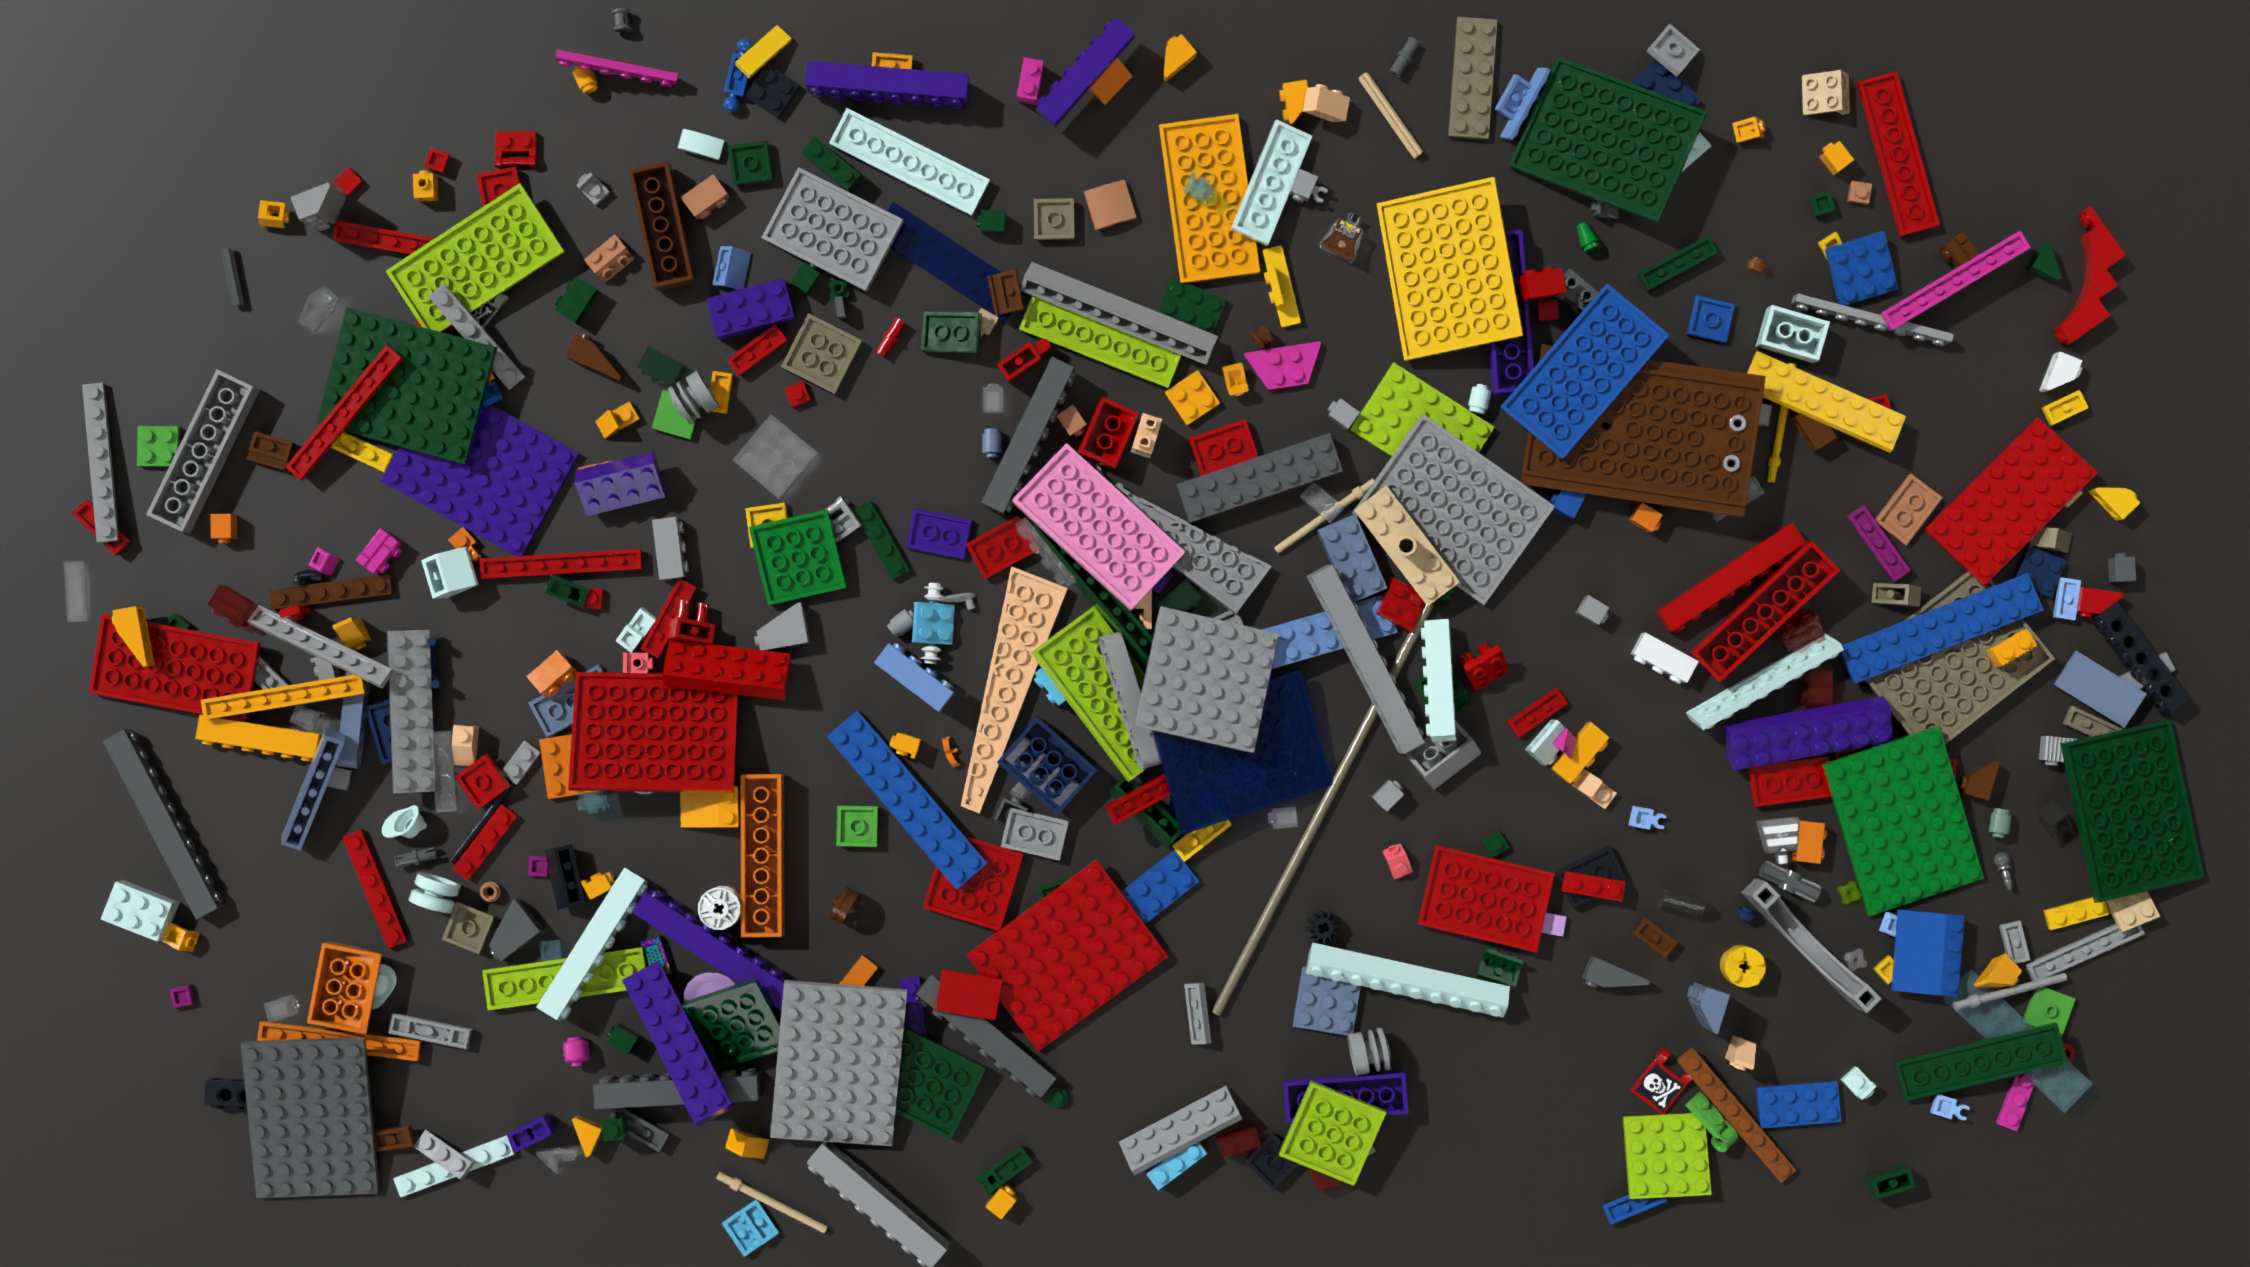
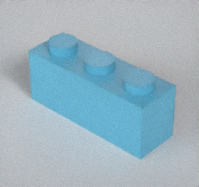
M1199 1141L1148 1168L1146 1175L1155 1187L1160 1190L1207 1154V1150Z

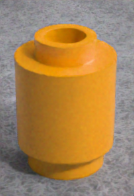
M579 66L574 67L575 69L572 73L579 89L584 94H590L599 88L597 85L599 82L593 69L585 71L579 69Z

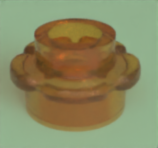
M1754 256L1752 260L1748 259V268L1763 272L1764 267H1767L1764 265L1765 260Z

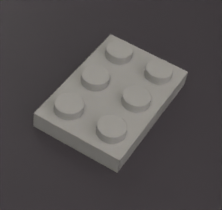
M1010 807L1001 847L1060 861L1069 821Z

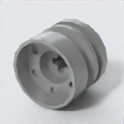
M698 371L686 377L687 388L680 382L676 383L680 392H677L673 386L668 388L673 405L690 425L695 422L691 413H694L698 419L702 418L699 408L702 407L707 413H710L720 407L711 389Z
M1376 1028L1377 1038H1374L1372 1030H1368V1040H1364L1361 1032L1347 1034L1351 1061L1356 1076L1369 1074L1370 1064L1374 1065L1377 1072L1380 1071V1062H1382L1384 1070L1390 1069L1391 1053L1388 1040L1382 1028Z

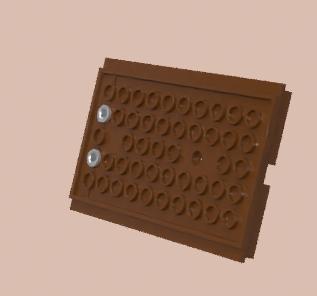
M1542 344L1540 360L1552 346ZM1648 360L1563 460L1528 432L1521 483L1529 486L1744 517L1766 376ZM1735 420H1739L1741 422L1740 427L1734 426ZM1603 423H1608V428H1603ZM1733 460L1735 466L1729 467L1727 462Z

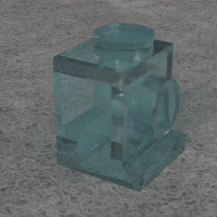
M1192 172L1183 194L1205 204L1207 199H1212L1216 189L1212 188L1209 180L1202 177L1197 179L1195 178L1196 173Z
M599 791L579 795L577 800L578 811L587 810L588 814L600 812L599 808L602 811H608L607 792Z

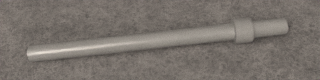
M2065 973L1979 996L1976 994L1971 995L1967 999L1954 1002L1953 1006L1955 1010L1967 1007L1975 1008L1980 1006L1981 1003L2067 981V976Z

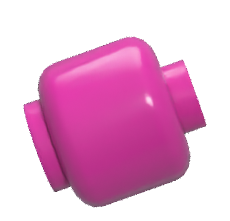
M583 1037L567 1038V1042L563 1044L564 1061L571 1063V1067L584 1066L583 1062L590 1059L589 1042L583 1040Z

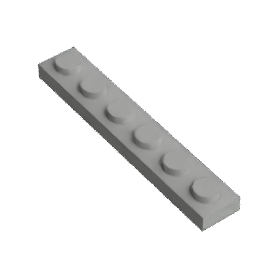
M445 283L428 296L465 339L498 347L492 371L509 390L525 377Z

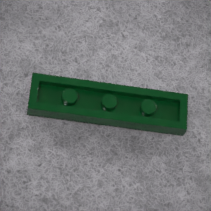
M1708 235L1639 272L1637 275L1647 292L1712 257L1718 251Z
M868 501L854 509L855 516L862 524L863 530L892 580L910 571L872 502Z

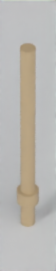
M1372 478L1361 487L1357 486L1354 488L1351 494L1274 547L1278 554L1350 503L1356 499L1360 500L1371 487L1374 479Z
M719 1172L716 1177L717 1180L729 1185L730 1189L736 1192L739 1190L822 1233H825L828 1227L741 1183L742 1180L736 1177L732 1178L722 1172Z

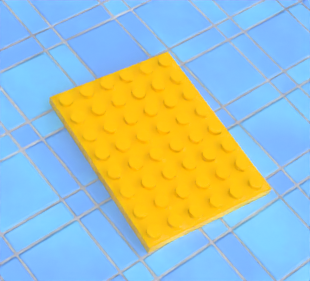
M1495 177L1377 203L1405 361L1524 336Z

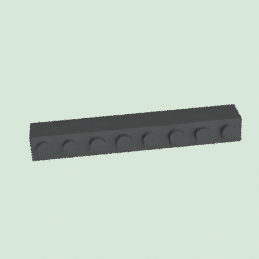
M930 975L915 993L918 996L916 1000L924 1007L927 1005L934 1009L932 1013L940 1020L944 1017L950 1022L947 1026L955 1033L958 1031L962 1032L965 1035L963 1039L971 1046L975 1043L981 1049L978 1052L987 1059L992 1057L996 1061L994 1065L1002 1072L1005 1069L1012 1074L1010 1078L1018 1085L1022 1082L1027 1086L1025 1091L1035 1098L1037 1095L1041 1098L1056 1078L984 1018L935 1010L940 981Z

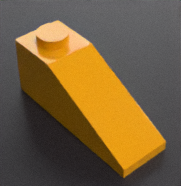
M144 606L112 610V623L126 645L143 667L154 666Z

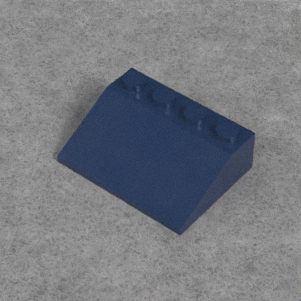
M1039 716L1030 723L997 761L1002 768L1057 816L1098 770L1094 764Z

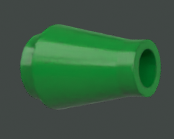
M1583 222L1576 226L1581 250H1584L1585 253L1597 250L1600 247V240L1588 223Z

